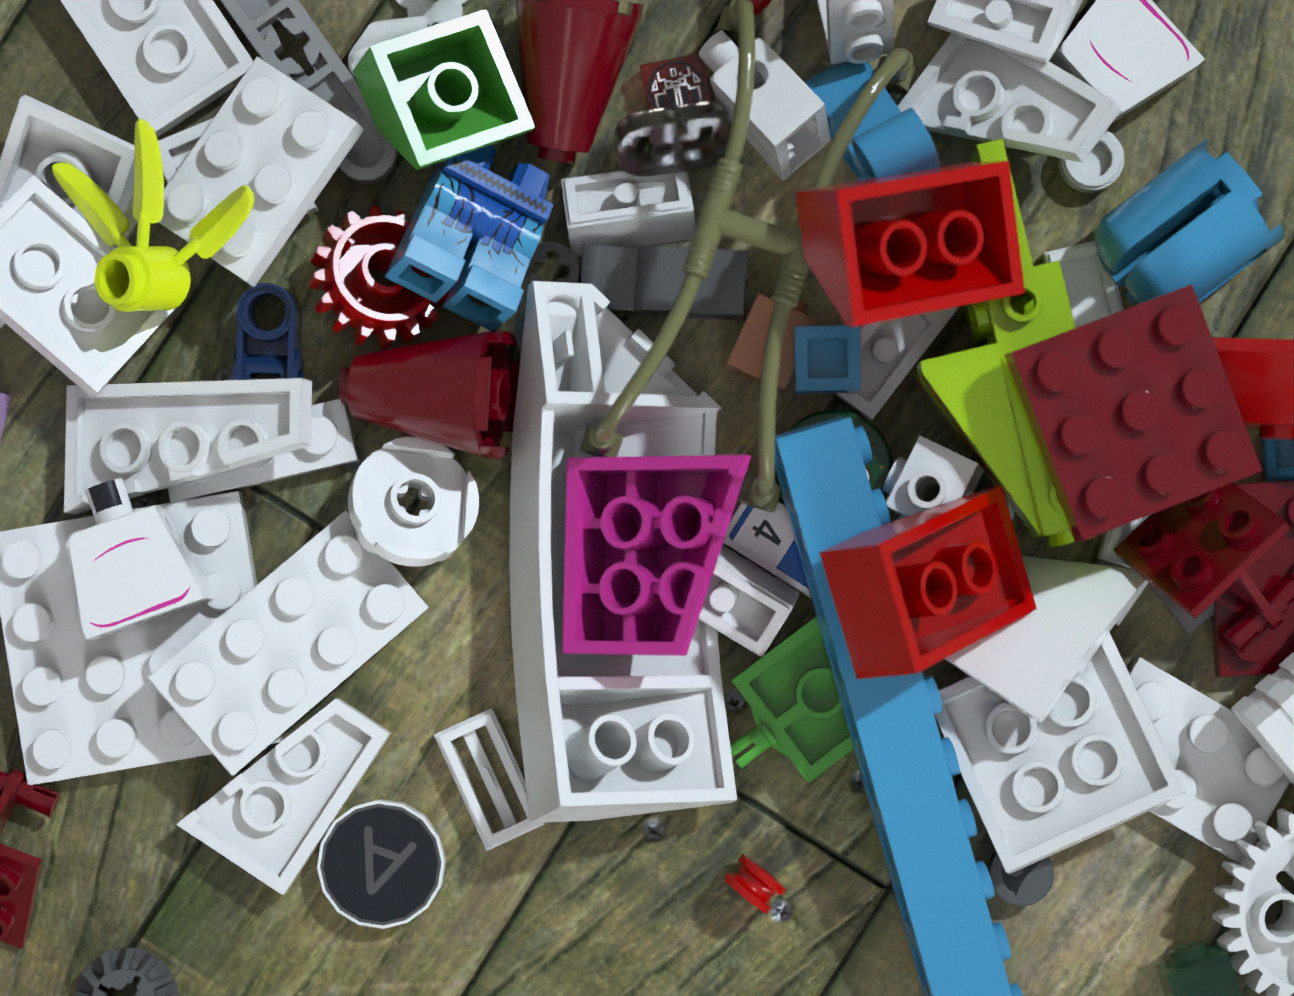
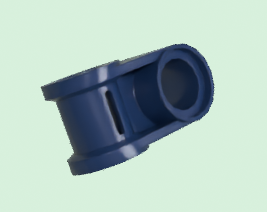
M270 283L256 284L255 287L247 289L239 299L237 308V340L232 380H256V375L258 374L281 375V379H304L303 354L301 350L302 310L295 295L286 289ZM277 296L285 305L286 314L284 321L274 330L263 331L255 321L256 306L266 297Z

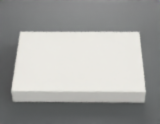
M27 95L20 97L0 158V209L34 175L88 222L58 183L52 172V165L68 163L92 179L124 214L134 189V145Z

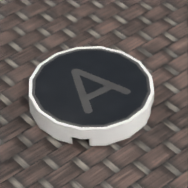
M378 799L355 805L332 823L320 844L317 870L322 891L338 913L358 925L385 929L410 922L430 906L443 884L446 856L440 836L426 815L404 802Z

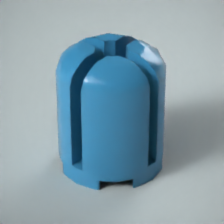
M1208 139L1203 140L1105 215L1095 231L1097 255L1103 269L1116 286L1127 287L1129 292L1126 294V299L1133 306L1191 284L1200 303L1285 237L1281 224L1269 231L1263 217L1259 213L1260 206L1257 202V199L1263 194L1253 180L1228 152L1225 151L1216 159L1208 153Z

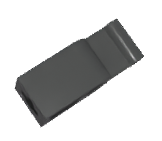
M583 245L581 283L593 284L610 301L607 306L610 311L635 312L644 315L668 317L686 275L683 272V267L689 253V248L669 246L632 248ZM717 249L713 263L710 266L708 278L701 280L696 297L686 318L746 321L750 257L747 251Z

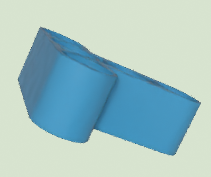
M849 61L838 63L804 81L825 104L830 138L832 140L852 105L875 74L869 62L863 64H854ZM885 87L867 112L843 155L844 160L858 181L940 167L934 143L918 114L912 108L901 112Z

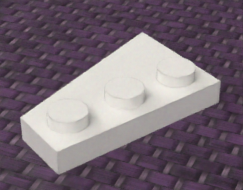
M336 698L176 825L284 895L392 732L342 699Z

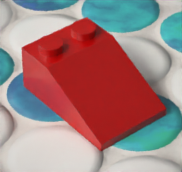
M1002 485L990 487L867 530L820 552L856 679L917 674L1037 609Z

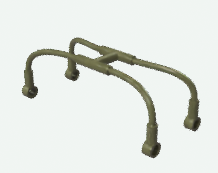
M732 0L729 6L723 7L716 33L726 29L739 43L734 115L724 158H720L717 161L709 191L707 192L693 235L691 247L685 260L683 272L686 275L657 338L625 388L599 424L595 426L587 425L580 450L595 457L618 456L624 436L614 432V430L648 384L675 340L696 297L701 280L708 278L710 266L713 263L717 251L716 247L719 245L721 235L785 256L778 282L772 295V301L775 302L769 325L761 375L758 477H745L738 499L739 502L768 512H775L780 497V486L776 484L774 474L776 398L781 351L791 308H795L798 305L809 266L804 259L799 216L792 231L730 211L743 170L740 159L745 145L751 113L755 73V31L759 21V17L753 13L754 7L750 0ZM897 48L889 56L879 58L875 74L852 105L833 138L819 168L813 187H808L806 190L831 186L847 147L884 87L891 93H908L916 70L913 66V56L908 50Z

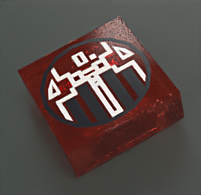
M698 54L640 65L652 130L714 118L704 62Z

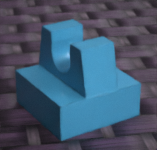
M794 326L795 394L858 393L861 391L860 326Z

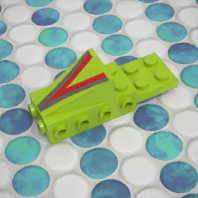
M1003 138L977 144L969 163L1008 160ZM1011 175L1025 294L965 305L973 341L984 339L985 346L920 361L913 372L916 384L975 461L982 467L995 486L1002 485L1006 501L1028 528L1031 537L1047 535L1049 545L1053 547L1075 541L1004 355L1076 327L1060 261L1033 266Z

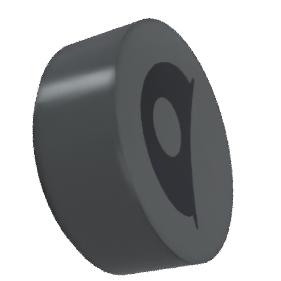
M997 851L993 853L988 864V872L995 893L1013 905L1027 906L1039 902L1048 894L1054 881V867L1050 857L1011 874L1006 873Z

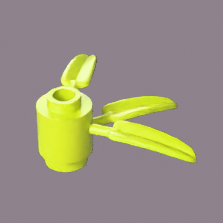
M139 119L135 124L133 217L138 221L136 246H132L123 235L129 229V221L114 201L92 179L71 164L57 163L52 165V172L56 180L108 246H117V248L103 256L98 262L94 274V283L98 295L104 302L124 312L172 310L181 305L188 295L191 283L187 260L195 253L204 259H208L217 253L241 228L255 203L254 194L250 186L241 185L192 227L189 234L190 242L180 251L169 246H149L150 223H159L163 217L164 176L160 146L155 130L147 121Z

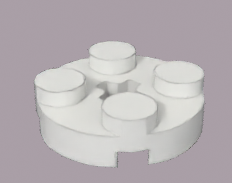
M401 437L384 444L381 449L373 452L364 460L351 481L348 494L349 516L356 529V539L362 548L367 552L378 554L389 562L403 566H426L450 558L473 529L479 509V494L476 482L470 471L466 474L462 466L453 459L455 453L444 445L425 439ZM408 487L419 489V499L428 501L430 509L421 510L418 516L406 513L404 507L399 505L397 497H404Z

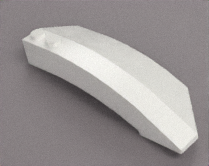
M532 281L528 285L514 414L509 545L511 635L516 703L530 823L591 821L727 804L737 801L721 678L718 632L716 629L698 619L687 656L562 653L567 458L595 457L580 450L587 425L595 426L601 422L653 344L639 328L633 333L607 308L610 301L593 284ZM665 355L648 384L614 430V432L624 436L617 457L715 455L717 412L722 408L705 391L698 395L672 370L676 364Z

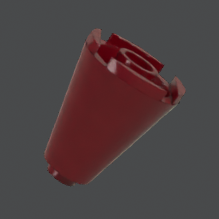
M515 0L523 99L535 125L531 132L526 133L527 143L539 146L538 158L556 162L575 163L577 152L589 153L641 21L644 4L629 2L627 14L618 13L619 1Z
M492 330L356 355L350 367H344L339 379L340 401L343 405H348L353 418L487 459H502L511 448L500 446L504 432H513L520 360H508L505 344L517 345L515 337L509 331Z

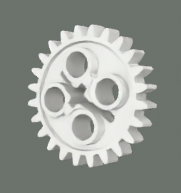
M1281 808L1277 810V829L1274 830L1270 826L1257 821L1254 825L1260 839L1259 842L1255 845L1241 839L1235 842L1245 858L1241 864L1223 861L1221 866L1234 877L1232 885L1214 887V893L1229 901V907L1213 913L1212 919L1223 926L1231 928V930L1217 939V943L1229 952H1236L1228 962L1230 968L1240 975L1248 973L1244 983L1257 993L1266 990V996H1294V895L1276 880V875L1280 871H1284L1294 882V814ZM1282 900L1283 909L1281 916L1275 923L1266 926L1264 919L1268 907L1275 901Z

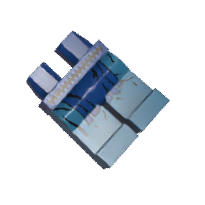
M493 145L445 160L431 174L425 192L384 276L434 303L450 289L443 307L490 331L497 330L517 311L524 291L521 289L522 282L530 260L540 241L544 223L548 220L554 204L545 200L549 174L529 163H518L511 171L508 180L489 171L496 154ZM410 265H412V266H414V267H416V268H418V269H420V270H422V271H424V272H426V273H428V274H430V275H432V276H434V277H427V278H426V277L420 276V275H418L416 272H414V271L412 270V268L410 267ZM467 294L491 306L483 307L480 305H476L469 299Z

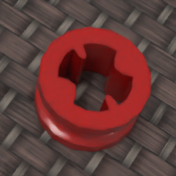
M742 853L738 858L740 862L739 870L736 873L727 872L723 880L751 904L768 915L772 910L770 906L771 898L774 895L783 896L787 888L760 865Z

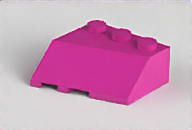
M751 456L567 458L562 653L687 656Z

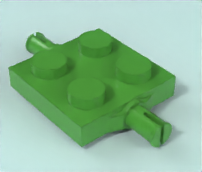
M816 616L731 679V682L750 705L754 723L756 724L754 728L730 745L731 754L734 757L751 743H754L751 748L735 759L741 769H744V766L772 746L789 757L804 779L810 783L853 750Z

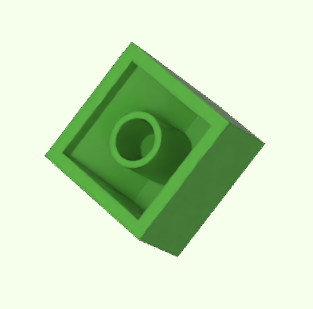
M486 9L372 45L353 70L376 129L416 170L531 132L535 128Z

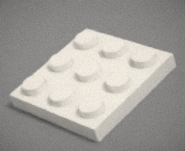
M1110 632L1082 673L1076 672L1042 723H1039L970 676L939 690L943 711L934 714L944 737H949L954 746L961 775L1007 874L1016 872L1187 794Z

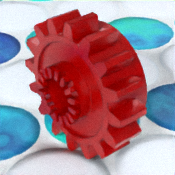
M372 206L364 219H360L354 211L347 213L341 222L342 230L331 225L321 239L325 246H318L311 256L310 263L321 270L313 273L308 281V286L311 289L324 290L325 295L315 307L317 312L323 313L333 310L338 317L334 321L332 330L338 333L345 329L347 325L356 329L354 342L359 346L363 344L370 334H375L380 348L388 349L395 340L396 332L406 344L412 342L420 333L419 326L428 330L439 317L434 308H441L449 293L447 291L434 303L393 281L390 283L391 286H383L371 277L369 269L375 267L374 270L380 268L384 274L387 272L410 223L405 220V211L400 209L394 216L382 215L379 206ZM410 265L412 270L416 272L418 275L426 278L434 277Z

